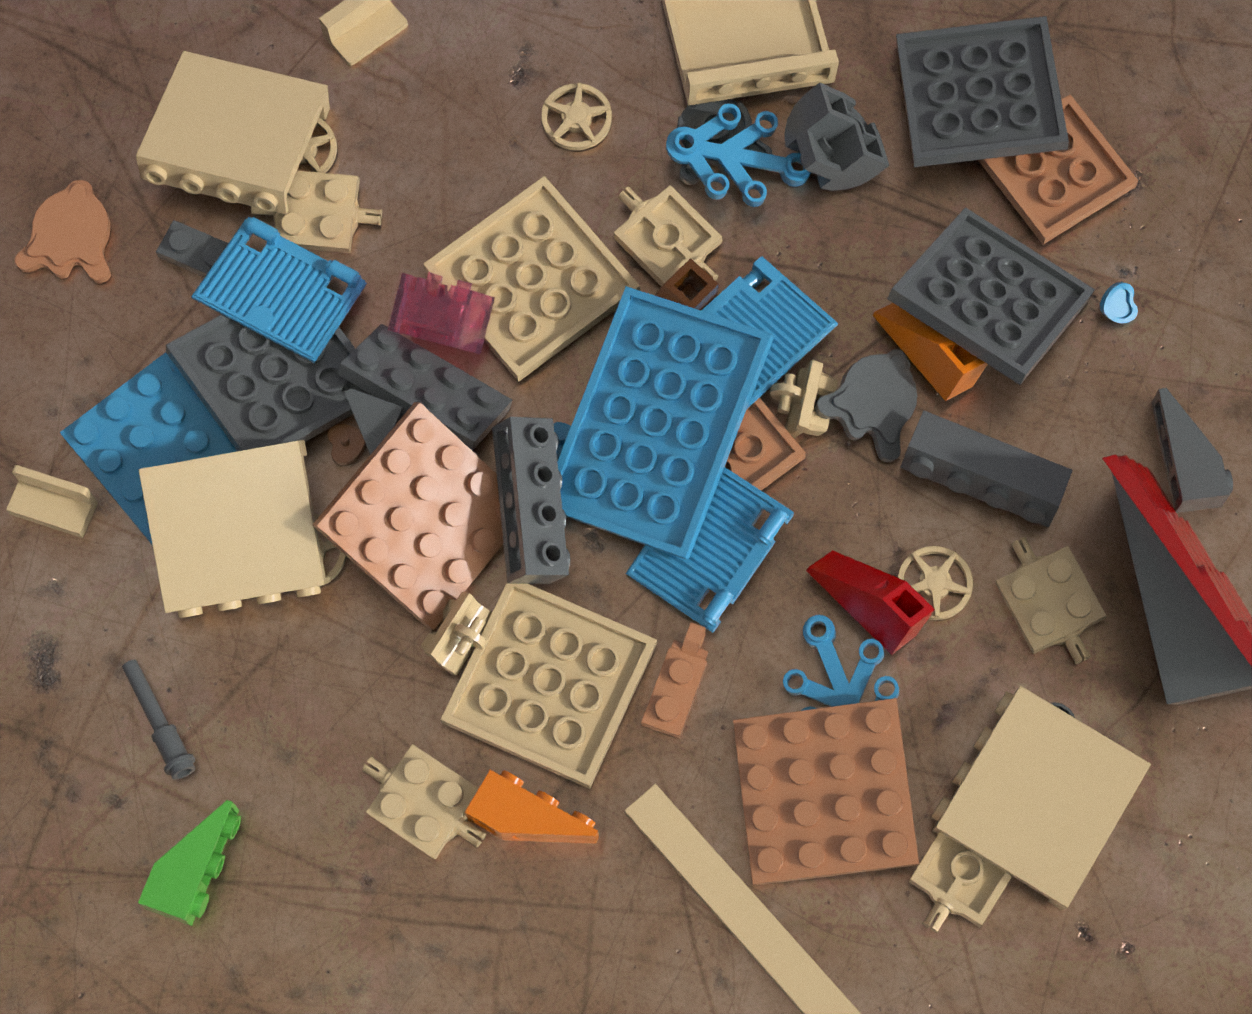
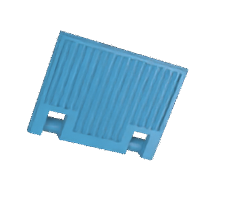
M248 217L244 220L191 298L315 363L367 285V282L361 279L362 276L356 270L337 260L327 261L280 236L278 229L255 217ZM253 234L267 241L261 253L246 245ZM333 277L348 284L343 295L327 288Z
M763 256L753 263L752 271L744 278L739 276L701 310L771 333L774 337L747 409L838 325L830 315ZM763 280L769 281L770 284L760 293L755 290Z
M724 467L689 561L644 545L625 574L713 633L721 623L719 618L728 604H734L776 542L773 538L784 523L786 525L794 516V512ZM765 510L770 515L761 529L758 530L754 527V524ZM709 590H711L716 595L704 610L699 605Z

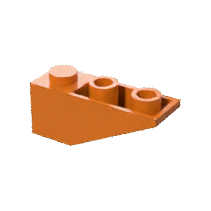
M894 303L875 311L872 315L945 401L972 388L988 365Z
M492 770L488 772L465 811L468 821L505 841L596 844L599 839L598 830L593 828L595 822L578 811H574L572 815L557 808L559 801L540 790L534 795L522 788L524 782L520 778L505 770L500 775Z

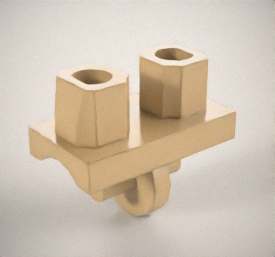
M815 360L810 361L808 368L799 369L797 376L786 374L784 383H776L771 386L770 396L779 401L778 412L788 414L785 428L793 438L802 433L820 436L828 429L830 419H824L817 415L814 408L815 400L824 395L834 393L838 380L823 373V363Z
M462 591L457 600L450 599L443 610L444 621L438 631L428 633L421 644L425 650L424 653L447 672L457 676L474 647L483 650L487 644V640L481 635L492 612L479 604L470 593Z

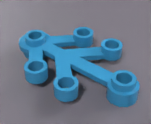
M724 104L721 106L716 117L697 129L690 127L674 129L666 140V151L670 158L679 164H689L705 185L706 194L715 200L722 199L727 194L729 180L721 173H714L705 158L719 161L742 192V199L745 204L750 207H758L764 202L767 189L762 182L753 181L743 166L778 172L783 182L792 187L804 185L811 174L805 168L802 171H796L791 166L793 162L802 165L800 160L801 153H791L787 157H781L744 149L760 138H767L775 133L778 119L775 114L769 111L759 113L754 124L722 144L707 142V140L723 129L732 130L737 127L741 118V112L734 104ZM731 113L735 120L727 121L723 118L722 114ZM760 121H769L772 128H763L760 125ZM687 140L692 144V147L683 148L679 141ZM711 183H721L723 186V190H714L711 187ZM755 189L760 193L761 197L757 199L752 198L748 191Z
M823 615L810 617L803 626V636L811 648L818 649L833 689L807 679L805 673L801 670L792 669L783 678V685L786 691L793 696L804 695L830 707L859 703L875 666L884 658L882 644L875 639H867L862 642L859 647L860 660L849 683L833 645L836 639V629L833 622ZM817 624H822L826 627V632L821 637H815L811 634L812 628ZM869 646H875L879 649V654L874 659H868L864 656V651ZM793 676H800L803 679V684L798 689H792L788 685L789 680ZM883 676L876 681L874 685L875 701L894 699L899 696V686L894 678ZM884 683L892 684L895 687L893 694L890 696L881 695L879 693L881 685ZM809 706V707L803 708L801 711H803V710L817 709V708Z

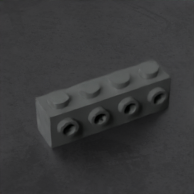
M924 410L900 468L910 471L917 477L927 478L947 486L954 492L967 494L986 502L994 508H1002L1023 517L1031 523H1039L1046 527L1050 526L1060 506L1073 471L1070 468Z
M509 417L492 427L507 584H551L568 576L570 566V553L566 548L564 530L566 527V514L562 509L560 492L562 488V475L558 470L556 453L558 437L554 432L553 418Z

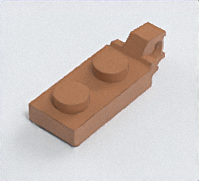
M691 622L684 642L673 641L671 648L668 649L641 721V726L680 739L707 666L708 651L700 649L706 634V627Z

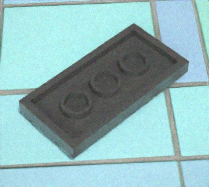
M382 323L340 363L337 374L377 398L402 406L406 412L414 402H420L472 451L488 435L492 427L497 425L509 412L513 401L511 398Z

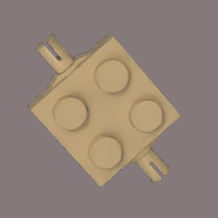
M297 171L287 193V214L274 211L264 212L257 207L251 206V214L273 216L275 221L274 228L278 229L280 236L308 250L351 253L352 238L358 223L381 226L382 209L360 208L358 203L360 180L358 176Z
M671 185L658 196L643 201L630 187H626L625 192L622 191L619 194L618 199L632 213L628 221L614 231V239L661 287L690 258L715 281L718 279V275L704 263V260L708 254L722 243V236Z
M1026 537L1020 538V541H1014L1011 546L1022 565L1016 571L996 580V586L1030 650L1035 654L1049 646L1065 644L1075 664L1081 663L1082 659L1083 661L1089 659L1091 656L1079 636L1088 627L1105 620L1107 615L1069 546L1049 555L1036 557Z
M412 744L400 763L392 767V769L374 759L373 756L367 762L377 768L379 772L364 764L362 771L381 783L379 793L366 813L433 859L438 857L446 843L456 837L457 834L476 848L482 842L470 835L469 832L484 840L487 833L468 822L465 815L467 807L479 788Z
M939 832L920 865L910 878L909 883L928 894L935 903L922 924L928 928L935 916L938 915L937 920L930 929L938 933L949 912L961 915L980 928L1012 876Z

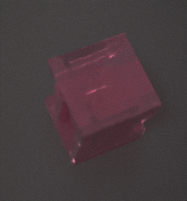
M428 272L427 280H425V278L402 273L388 330L481 354L495 297L471 290L472 284L462 280H458L456 286L451 285L448 291V286L441 284L443 276Z

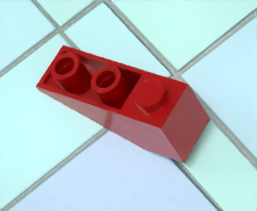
M834 550L816 561L806 570L891 655L916 637L935 610L905 580Z

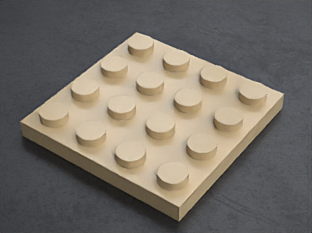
M545 176L423 263L425 272L518 382L614 312L619 305L626 286L640 291V285Z
M506 583L481 635L487 640V644L483 650L474 649L440 719L441 723L590 789L655 650L657 639L530 584Z

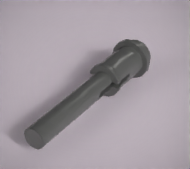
M134 659L126 662L122 668L154 730L151 737L166 764L164 767L165 773L171 775L174 780L190 775L195 770L193 763L196 759L194 755L188 754L177 733L176 726L168 724L137 660Z

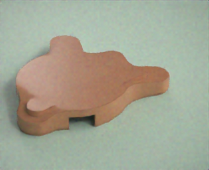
M85 180L73 181L66 189L50 196L40 205L32 222L31 238L28 244L15 257V264L20 271L30 273L39 268H47L56 277L64 279L70 275L72 268L78 265L84 269L86 274L95 283H104L110 279L111 270L104 257L105 246L110 237V219L103 204L95 197L94 190L89 182Z

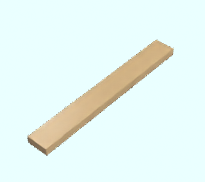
M656 783L624 810L628 818L802 1014H861Z

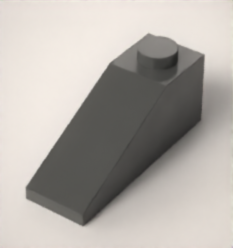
M1167 388L1158 389L1151 404L1175 512L1181 513L1222 507L1230 493L1233 492V478L1230 470H1225L1222 456Z

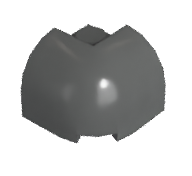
M819 82L794 105L786 123L784 133L785 147L801 153L800 160L805 170L817 175L821 189L837 191L860 186L890 166L881 136L875 123L868 125L863 117L853 108L856 105L855 99Z

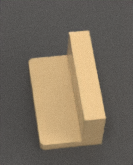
M344 0L319 18L323 37L349 66L356 64L408 26L407 19L390 0Z
M14 465L12 473L18 480V484L6 509L7 512L12 516L83 538L98 504L87 487Z

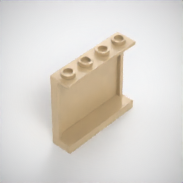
M662 0L688 106L815 86L819 82L822 84L835 82L839 61L836 50H829L816 0Z
M183 51L136 154L140 178L155 185L164 184L180 188L191 194L200 193L220 198L228 203L237 202L257 207L264 212L274 211L287 214V193L318 118L326 120L330 110L328 85Z
M305 440L138 469L165 613L177 611L179 618L203 614V606L217 604L218 611L242 607L241 600L254 597L257 598L258 604L282 600V592L296 590L297 597L310 596L321 593L320 586L330 582V576L325 577L317 529L312 526L315 522L303 457L307 456Z
M1020 685L1014 694L1006 691L994 711L1000 715V718L993 729L985 726L973 746L979 750L978 755L972 765L964 761L952 783L959 787L951 800L943 796L931 816L932 819L937 821L932 831L936 834L939 832L943 833L1049 898L1047 902L1060 910H1064L1072 902L1151 763Z

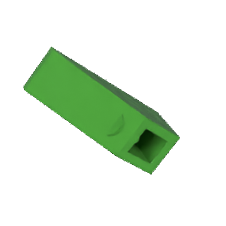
M226 800L154 863L138 904L148 911L192 926L195 917H202L209 901V894L206 893L210 880L211 878L216 879L219 876L224 865L225 855L222 854L226 841L227 839L232 840L235 837L240 826L241 816L237 815L239 809L232 801Z

